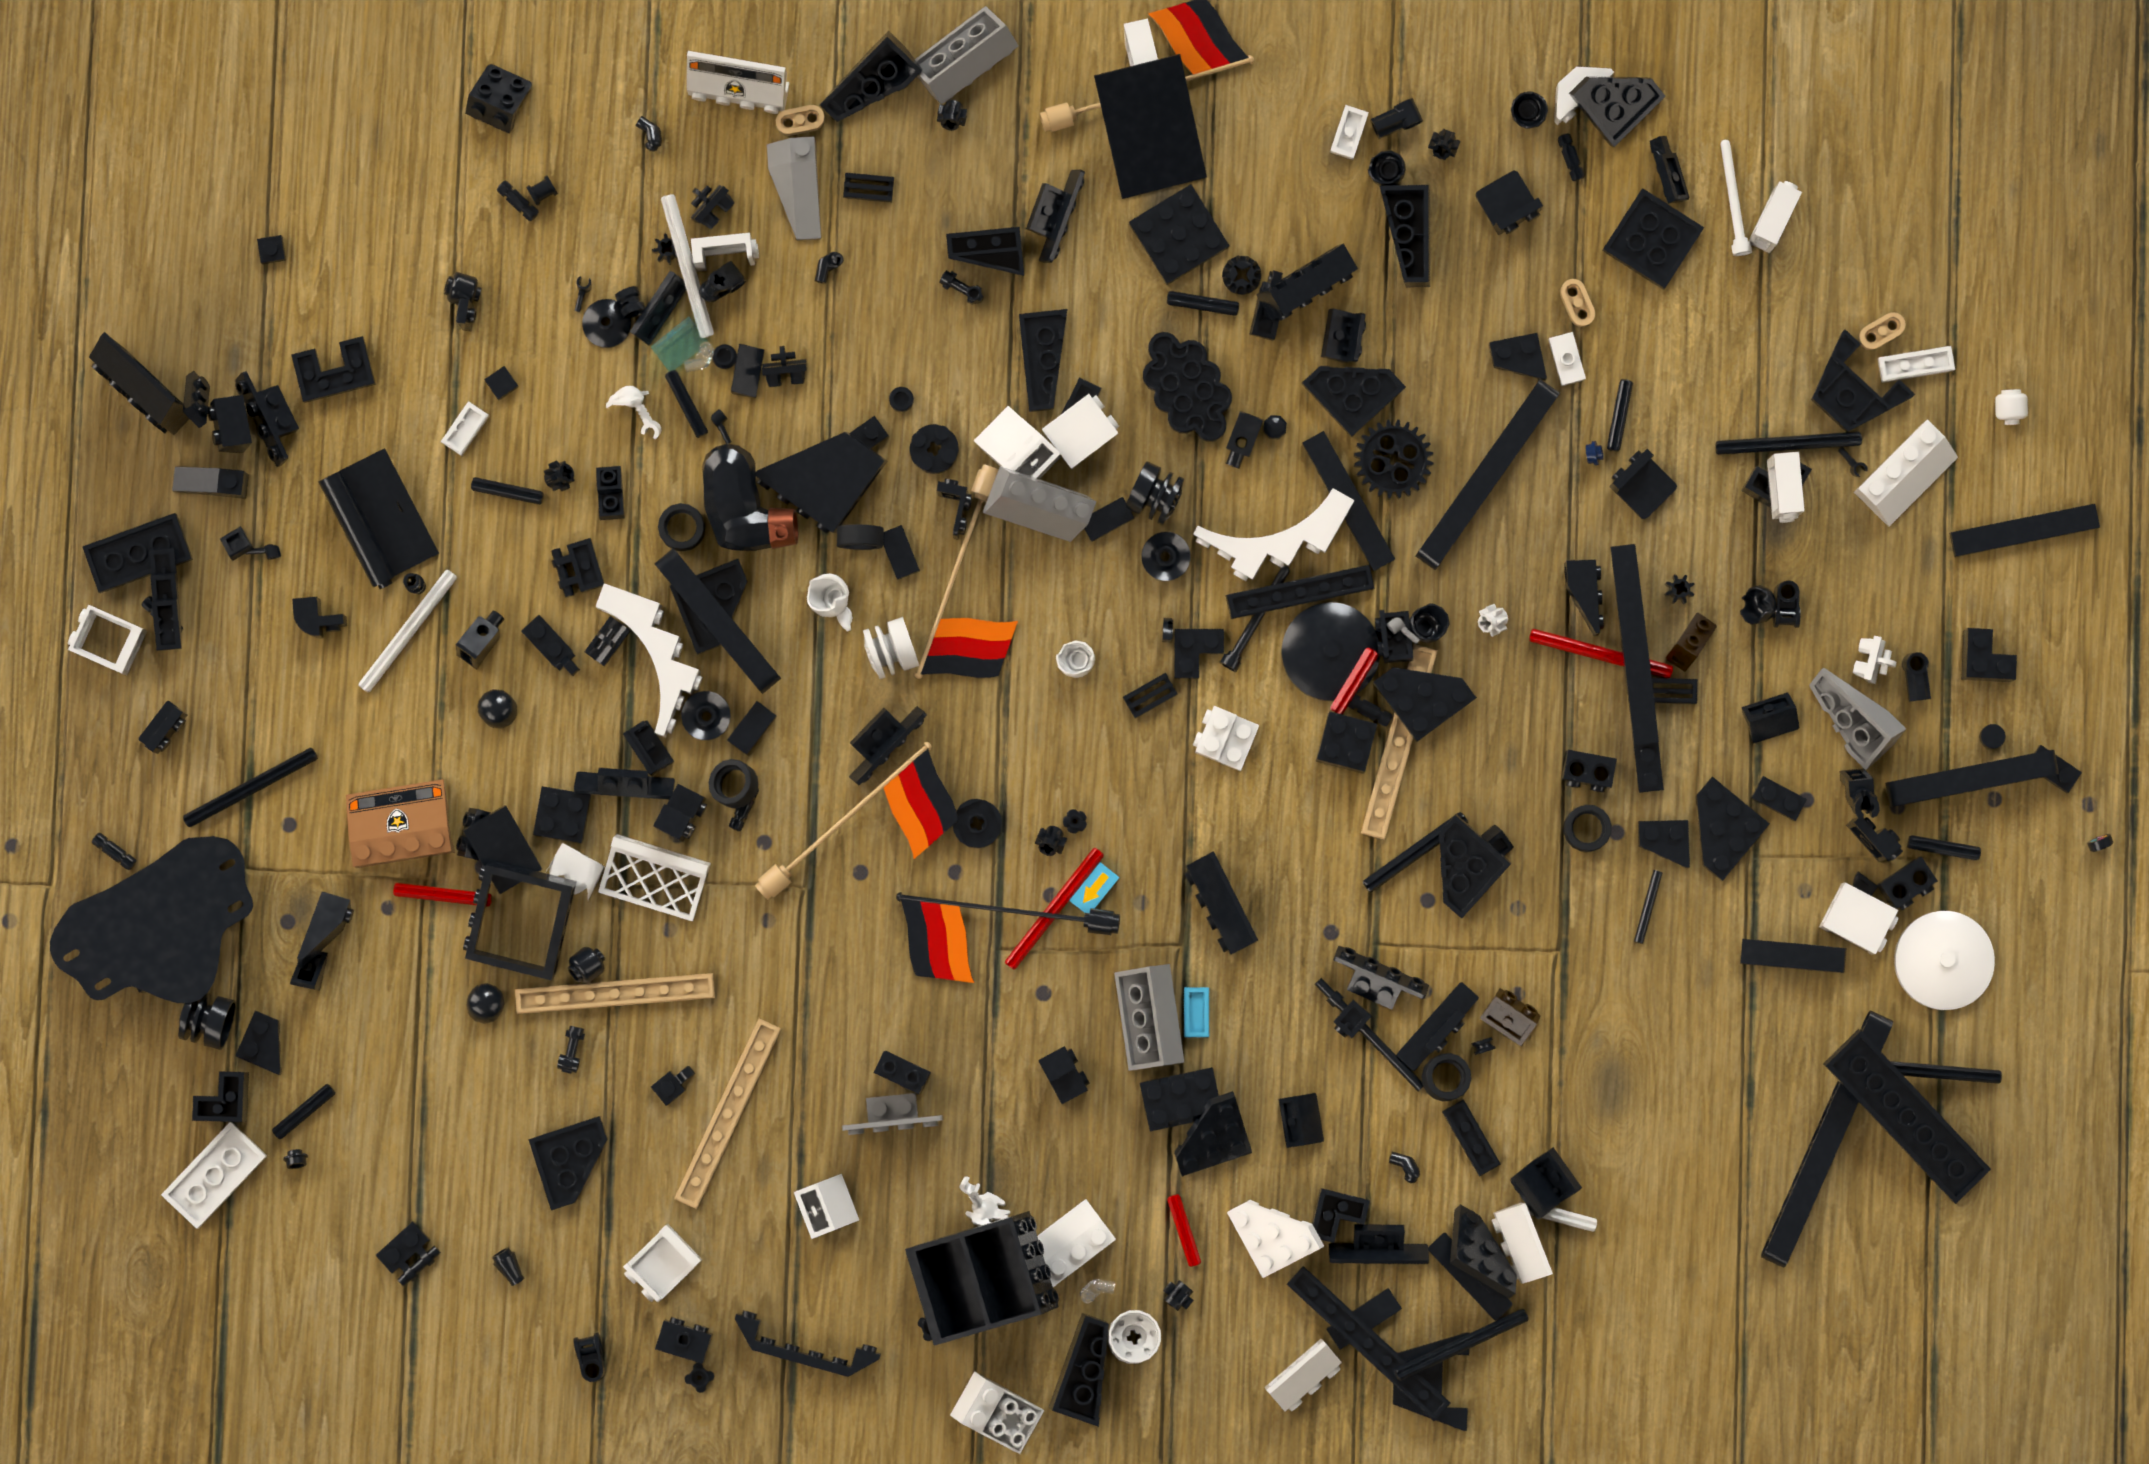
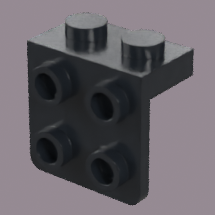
M489 64L468 95L465 114L485 122L496 129L510 133L514 127L516 112L531 90L532 83L498 66Z
M1515 170L1483 187L1475 194L1476 199L1498 236L1504 232L1510 234L1519 228L1518 224L1525 220L1530 222L1540 216L1539 212L1543 208L1540 199L1534 200L1520 174Z
M1648 449L1643 453L1638 450L1628 460L1631 465L1626 470L1621 467L1611 477L1614 482L1609 486L1641 519H1647L1677 489V484L1651 459L1654 455Z
M944 479V482L938 481L936 491L939 497L959 501L953 529V539L959 540L960 535H965L967 521L963 517L965 511H970L972 494H969L968 487L960 486L959 481Z
M1554 1147L1532 1160L1510 1179L1515 1190L1537 1219H1541L1559 1203L1582 1189Z

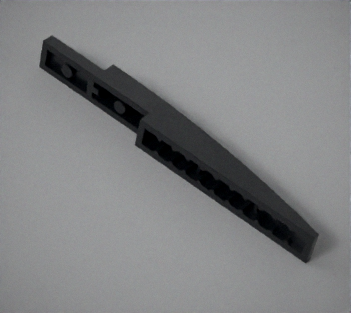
M1635 544L1611 546L1639 793L1664 790L1636 546Z

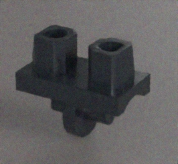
M718 185L708 198L707 195L712 191L709 186H706L702 191L694 188L692 193L696 198L691 204L697 208L703 202L690 217L695 223H701L707 228L712 229L720 220L711 212L712 209L718 205L724 212H727L734 205L735 202L727 194L729 190L725 186Z
M779 346L780 353L771 354V361L781 360V362L762 364L763 376L766 375L769 387L782 385V373H790L791 384L804 383L805 371H807L806 359L787 361L789 359H796L795 352H786L785 346Z
M610 616L584 652L605 667L631 630Z

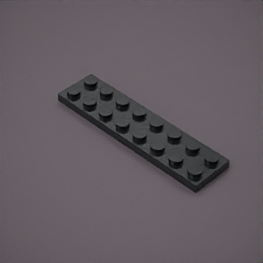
M1858 1029L1823 1063L1953 1203L1957 1204L1991 1170L1861 1030Z

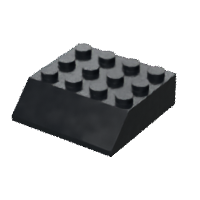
M105 332L100 336L89 356L94 362L91 367L108 380L109 384L126 397L127 401L144 414L145 418L164 434L169 431L175 435L189 420L183 412V403L117 341Z

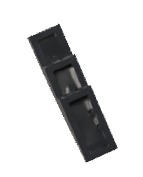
M175 547L149 549L156 651L182 649Z
M1742 939L1740 964L1845 973L1847 948Z

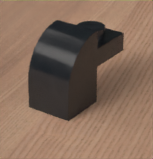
M318 597L292 599L293 615L296 624L302 631L312 637L323 638V628H326V632L341 631V627L347 626V616L344 614L322 616L321 599Z

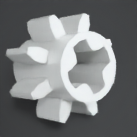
M1492 604L1479 611L1481 616L1478 619V625L1483 633L1490 632L1493 637L1507 630L1508 615L1503 608H1496L1495 604Z

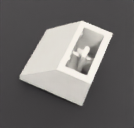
M842 1174L794 1192L811 1239L859 1221Z

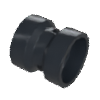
M637 286L625 288L615 294L617 303L622 306L621 313L624 319L641 315L646 308L644 302L639 299L640 292Z

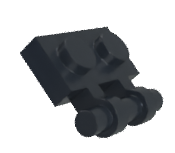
M591 538L567 545L569 555L566 556L562 555L560 548L551 550L553 556L551 562L553 568L557 570L560 579L558 585L560 589H563L565 598L574 596L572 586L579 584L581 593L603 587L605 583ZM572 563L576 576L569 578L566 565Z
M412 1221L380 1250L376 1256L392 1274L399 1268L403 1270L404 1273L397 1280L402 1286H405L410 1280L414 1281L419 1277L418 1273L427 1265L431 1266L435 1262L434 1259L441 1252L435 1245L429 1251L423 1247L430 1239ZM417 1252L421 1258L410 1266L406 1261Z

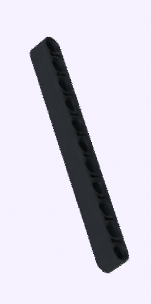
M1870 1010L1860 1030L1882 1051L1891 1031L1893 1020ZM1839 1081L1835 1085L1761 1253V1258L1783 1268L1787 1265L1859 1103Z

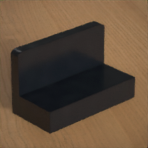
M1788 692L1741 707L1743 716L1749 726L1753 743H1758L1800 728L1797 708Z
M1316 1093L1278 1099L1286 1148L1324 1142Z

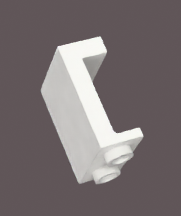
M750 233L691 239L693 264L697 272L707 271L705 256L747 252L750 266L755 265V259L759 258L758 244L756 239H752Z
M1090 394L1086 395L1042 429L1071 469L1119 434L1116 429L1120 426L1111 415L1105 416L1101 410L1105 406L1096 395L1093 398Z
M1845 882L1841 883L1819 928L1827 932L1830 931L1868 951L1867 953L1874 955L1877 951L1881 952L1887 942V939L1884 937L1888 929L1892 931L1898 921L1896 916L1898 910Z
M667 1224L642 1250L623 1266L627 1270L624 1274L633 1284L638 1282L644 1288L641 1292L649 1301L652 1302L655 1299L656 1302H660L702 1259Z

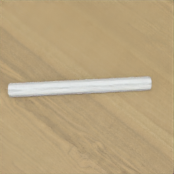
M674 194L663 196L661 198L662 206L699 336L701 338L712 336L714 334L705 300L699 293L700 283L693 264Z
M450 570L444 571L359 682V687L364 691L370 692L449 590L457 579L454 573Z

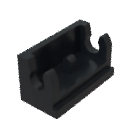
M647 720L640 722L623 733L650 776L655 775L674 762Z

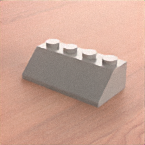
M985 6L915 59L923 69L917 77L929 93L942 105L944 102L952 99L965 86L970 85L981 74L989 71L1001 59L1009 56L1019 45L1008 27Z
M1000 466L983 513L1071 542L1088 525L1096 501L1087 495Z
M1170 964L1115 972L1128 1070L1185 1063Z

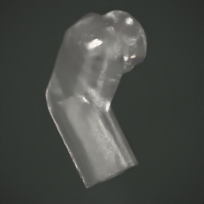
M703 342L699 346L700 349L696 358L683 361L686 373L709 366L714 355V348L711 343Z
M1098 1279L1091 1280L1080 1292L1082 1302L1086 1304L1092 1303L1093 1299L1101 1292L1114 1294L1115 1282Z

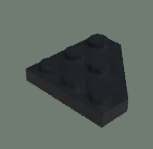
M1586 76L1569 93L1612 147H1615L1666 97L1654 80L1648 77Z
M1319 366L1302 382V385L1351 438L1406 388L1390 369Z
M739 559L696 575L731 618L734 616L748 583ZM670 585L697 655L721 646L675 588Z
M1393 667L1373 682L1416 742L1477 698L1463 678Z
M1712 776L1696 795L1702 865L1723 881L1770 823Z
M1455 814L1439 832L1443 903L1462 919L1511 865V862L1461 817Z
M1233 1091L1208 1100L1204 1106L1205 1111L1199 1119L1196 1118L1187 1132V1138L1174 1151L1181 1176L1252 1153Z
M601 1116L528 1139L551 1211L576 1203L608 1141Z
M1460 1204L1454 1209L1450 1264L1510 1299L1516 1294V1273L1481 1216Z

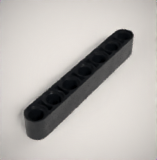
M674 548L654 563L762 694L781 679Z
M2048 750L1885 783L1889 805L1890 807L2053 776L2059 774L2055 750Z

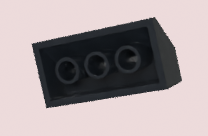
M1214 851L1187 865L1188 871L1184 875L1190 886L1195 884L1199 892L1195 897L1201 908L1206 906L1210 916L1206 917L1212 930H1218L1221 938L1217 940L1222 951H1228L1232 955L1256 943L1258 938Z

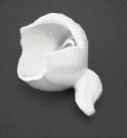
M829 573L810 580L807 602L810 608L822 617L837 616L840 625L847 632L851 631L852 612L846 607L849 590L843 579Z

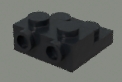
M1856 817L1846 825L1878 862L1884 860L1887 862L1893 861L1903 852L1902 846L1898 843L1900 841L1898 835L1893 830H1887L1886 828L1875 832L1876 826L1868 817L1864 819Z

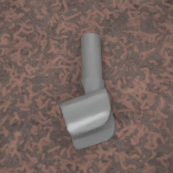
M1394 618L1387 623V627L1393 634L1401 630L1415 644L1420 640L1405 627L1402 619Z

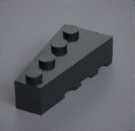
M1429 185L1379 186L1406 288L1430 287Z
M1343 243L1259 292L1256 296L1270 320L1279 318L1282 321L1292 315L1294 309L1298 307L1301 309L1312 303V298L1316 295L1323 296L1333 290L1332 285L1338 281L1342 284L1353 278L1352 273L1358 268Z
M1084 1313L1081 1314L1049 1404V1408L1054 1412L1099 1427L1101 1392L1109 1323Z

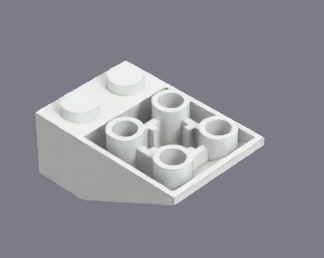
M1009 406L974 440L999 466L1040 479L1061 458V453Z
M974 1371L950 1416L961 1424L1020 1454L1044 1410Z

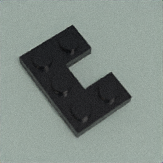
M363 336L339 342L345 366L322 372L316 349L291 354L304 403L376 385Z

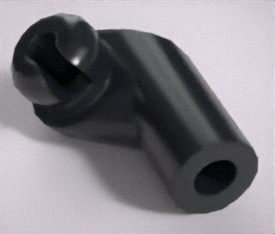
M641 116L636 123V127L646 133V148L652 152L657 151L658 147L662 144L661 130L657 125Z
M1391 1152L1389 1163L1403 1168L1406 1182H1417L1420 1177V1169L1415 1160L1410 1156Z

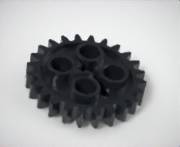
M1398 419L1395 426L1391 425L1390 420L1386 421V427H1383L1378 422L1376 424L1377 431L1369 427L1368 432L1370 436L1368 437L1363 434L1361 436L1365 443H1357L1356 445L1361 450V452L1354 453V457L1360 459V461L1354 463V467L1361 468L1356 475L1357 477H1365L1362 485L1371 484L1369 492H1372L1375 488L1378 489V497L1383 492L1387 493L1388 500H1390L1392 493L1396 494L1398 500L1401 498L1402 492L1409 497L1411 495V488L1416 492L1419 491L1418 482L1423 485L1426 484V480L1422 476L1431 475V472L1426 469V467H1431L1434 462L1427 460V458L1433 456V452L1426 451L1431 443L1422 442L1426 436L1425 434L1416 435L1418 427H1415L1412 431L1409 430L1410 422H1407L1404 427H1400V420ZM1383 438L1391 439L1393 448L1388 450L1382 448L1380 440ZM1412 447L1416 451V457L1412 459L1406 458L1403 455V449ZM1373 451H1379L1388 457L1396 454L1398 461L1412 464L1414 468L1410 469L1399 462L1391 465L1389 458L1375 455ZM1376 460L1381 461L1384 464V470L1382 472L1373 471L1371 463ZM1399 469L1405 471L1407 479L1405 481L1396 480L1394 472Z

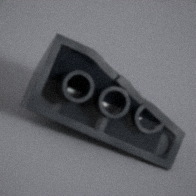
M888 30L820 103V106L838 122L862 110L864 107L906 88L923 69L908 49Z

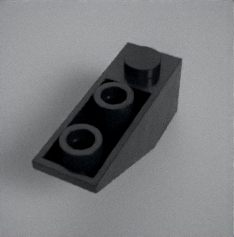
M1596 559L1566 561L1564 563L1565 588L1593 636H1597L1600 633V629L1604 628L1603 614L1599 615L1598 606L1602 605V590H1598L1597 580H1601V566H1596Z

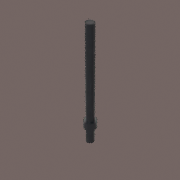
M1322 978L1314 984L1328 998L1326 1001L1332 1007L1336 1006L1342 1012L1348 1006L1343 1000L1344 997L1337 990L1334 991ZM1365 1023L1359 1031L1417 1091H1420L1423 1088L1422 1081Z

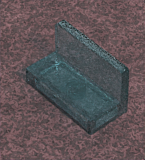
M687 317L654 343L651 349L670 372L676 370L705 347L708 341L706 338L699 336L695 323L690 317Z

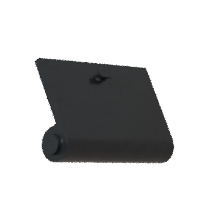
M385 448L318 481L372 587L378 586L379 590L393 583L391 579L396 575L439 554Z

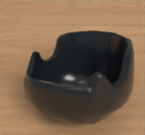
M1533 91L1520 93L1513 100L1511 114L1513 120L1519 126L1531 129L1539 127L1546 120L1548 105L1544 97Z
M1392 150L1381 151L1371 158L1368 173L1373 182L1379 186L1398 185L1405 176L1406 163L1400 154Z
M1762 585L1751 587L1746 592V595L1742 597L1745 601V606L1740 610V614L1745 622L1755 625L1767 622L1774 616L1776 600L1772 591Z
M1433 603L1415 610L1409 621L1411 632L1420 639L1419 641L1426 643L1435 642L1443 637L1450 624L1446 611Z
M492 689L484 693L478 701L479 716L492 728H505L511 725L517 716V704L504 690Z
M488 983L477 985L472 989L467 998L468 1014L476 1022L483 1024L494 1022L504 1008L503 993L496 986Z

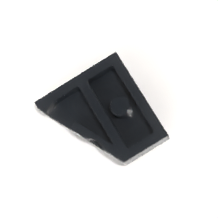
M1538 333L1489 342L1494 368L1509 370L1523 376L1535 377L1538 380L1547 379Z
M1688 820L1638 821L1639 847L1677 863L1684 868H1690Z

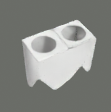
M562 843L547 870L550 868V875H564L566 879L577 881L574 894H578L587 888L589 900L605 866Z

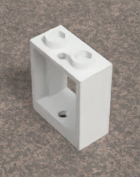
M1148 19L1124 24L1125 48L1130 66L1157 60Z
M1784 181V183L1779 182L1774 188L1748 241L1751 242V245L1768 253L1777 245L1802 193L1797 190L1798 187L1795 184Z
M1799 452L1773 454L1767 460L1772 519H1779L1780 523L1793 522L1794 519H1797L1804 512Z
M88 605L87 609L84 608L80 613L78 619L80 625L77 631H73L69 637L68 645L70 646L68 650L127 676L147 631ZM96 616L131 630L116 664L81 649Z

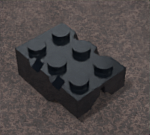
M1213 1067L1139 1083L1150 1132L1193 1123L1205 1111L1204 1106L1208 1100L1219 1096Z

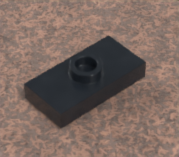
M460 298L456 322L463 331L471 332L472 324L476 320V309L469 299Z

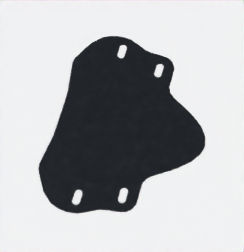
M215 836L195 837L181 841L144 869L103 892L71 905L54 928L50 939V953L53 961L60 970L75 978L86 994L93 1000H104L126 987H136L156 997L175 1003H192L200 1000L209 992L215 981L223 933L228 927L247 917L253 909V899L245 882V861L243 855L234 843L225 838ZM230 859L235 860V864L225 871L219 869L220 865ZM237 901L243 902L241 908L232 913L228 912L230 905ZM75 949L79 950L80 953L77 957L70 961L64 960L66 954ZM109 978L111 980V983L101 990L95 989V985L103 979Z

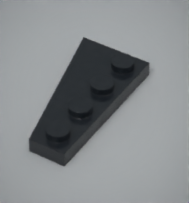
M1068 309L1019 314L1029 412L1054 410Z

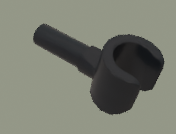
M580 276L577 279L576 284L579 292L574 311L580 312L585 294L592 288L590 278L588 285L585 287L580 286L582 277Z
M719 409L712 414L711 420L720 430L725 443L729 444L732 441L722 425L728 418Z
M1843 447L1838 450L1851 466L1850 472L1853 476L1860 477L1856 472L1858 465L1864 471H1868L1865 463L1856 462Z
M273 544L254 548L246 553V555L266 553L267 560L281 557L279 547Z

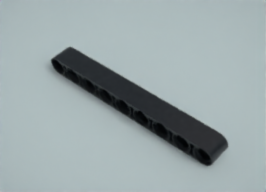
M1540 379L1415 557L1432 569H1437L1557 399L1560 392Z

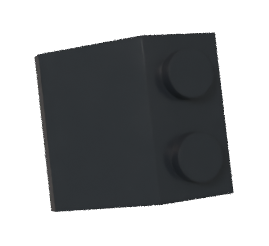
M243 395L213 399L207 408L209 421L214 423L215 430L212 431L213 444L218 445L219 452L244 453L252 444Z

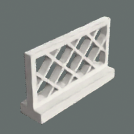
M615 835L611 843L612 847L598 892L693 921L711 863L622 835ZM616 852L625 854L630 864L618 870L613 861ZM631 856L638 858V860L633 861ZM645 860L650 863L654 871L642 877L635 864ZM655 864L661 865L662 867L657 869ZM632 866L638 879L626 885L620 872ZM611 867H613L615 872L610 874ZM666 867L673 869L677 876V879L665 884L659 871ZM678 871L684 872L686 874L680 876ZM656 874L662 886L650 892L644 879ZM614 875L618 876L623 886L617 891L605 888L608 878ZM689 875L700 877L698 887L689 891L683 878ZM679 881L686 894L673 899L667 887ZM640 882L646 895L641 898L633 897L629 887ZM664 889L670 900L669 903L663 906L656 904L652 897L653 894ZM625 890L627 895L619 892ZM694 892H696L695 897H694V900H693L691 894L694 893ZM687 896L692 904L690 914L681 912L675 902ZM649 897L651 902L645 901L643 899ZM672 904L674 909L668 908L667 906Z

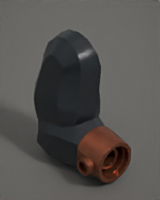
M724 444L713 448L706 454L702 464L704 505L720 547L734 551H757L798 544L799 529L795 509L769 508V510L760 507L759 492L756 486V463L750 452L739 445Z

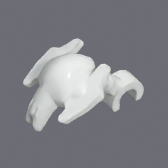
M625 386L609 398L606 408L611 405H625L636 408L635 410L638 411L644 424L641 434H645L649 427L655 431L654 439L661 434L660 424L652 420L649 412H647L644 404H642L644 400L643 395L649 394L648 391H640L634 386Z
M968 1176L963 1178L959 1188L962 1192L968 1194L973 1203V1213L966 1211L965 1214L972 1220L974 1225L981 1226L991 1223L993 1220L1007 1218L1010 1215L1009 1210L998 1208V1205L1005 1206L1004 1200L989 1192L979 1195L980 1184L972 1185L968 1182L970 1179Z

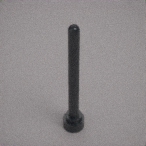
M1283 566L1279 570L1271 585L1284 583L1290 573L1288 566ZM1266 612L1252 616L1233 650L1223 655L1220 664L1233 672L1238 671L1242 659L1240 656Z

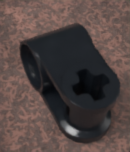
M729 261L709 275L708 280L700 286L699 293L704 300L715 302L727 294L738 290L747 280L735 264Z
M1783 581L1774 590L1776 611L1773 616V627L1794 625L1795 628H1799L1801 617L1799 587L1793 581ZM1784 585L1792 589L1793 594L1790 599L1784 598L1781 594V588Z
M594 1333V1336L582 1339L578 1337L573 1338L582 1377L589 1382L600 1381L605 1376L606 1368L599 1333ZM593 1344L591 1347L583 1348V1346ZM592 1363L597 1364L600 1369L599 1375L595 1378L590 1377L587 1373V1368Z

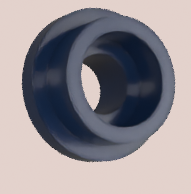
M1596 441L1586 445L1588 464L1594 463L1597 466L1599 465V460H1603L1602 445H1597Z

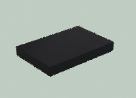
M506 805L462 830L482 866H486L491 859L535 871L542 870L541 865ZM494 874L492 876V883L498 894H502L522 882Z

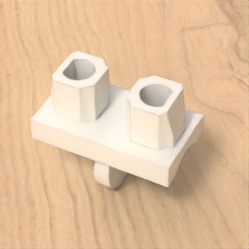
M1874 636V639L1861 638L1859 652L1869 654L1868 663L1856 661L1853 669V674L1864 678L1871 684H1876L1880 665L1879 674L1886 675L1888 667H1896L1897 663L1890 660L1892 651H1884L1886 641L1882 640V637Z

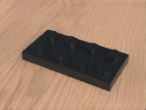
M176 513L82 546L98 593L100 594L150 576L149 549L175 547L176 566L193 560Z

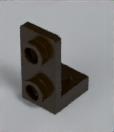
M1696 613L1665 659L1686 672L1706 645L1717 625L1700 613Z

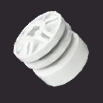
M903 617L887 622L889 633L886 635L883 634L879 626H875L878 637L872 639L869 629L863 630L864 647L871 667L878 674L879 679L886 678L882 668L888 665L891 675L895 674V662H899L904 671L919 666Z
M1129 1310L1120 1314L1111 1323L1108 1330L1107 1343L1111 1353L1118 1360L1128 1364H1139L1150 1359L1157 1352L1161 1342V1330L1157 1321L1150 1314L1140 1310ZM1130 1331L1140 1335L1136 1345H1133L1132 1341H1127Z

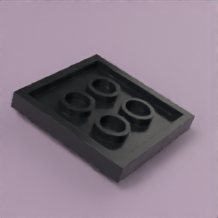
M1192 184L1129 221L1130 227L1166 285H1169L1230 247Z
M1642 188L1602 251L1664 290L1704 227Z

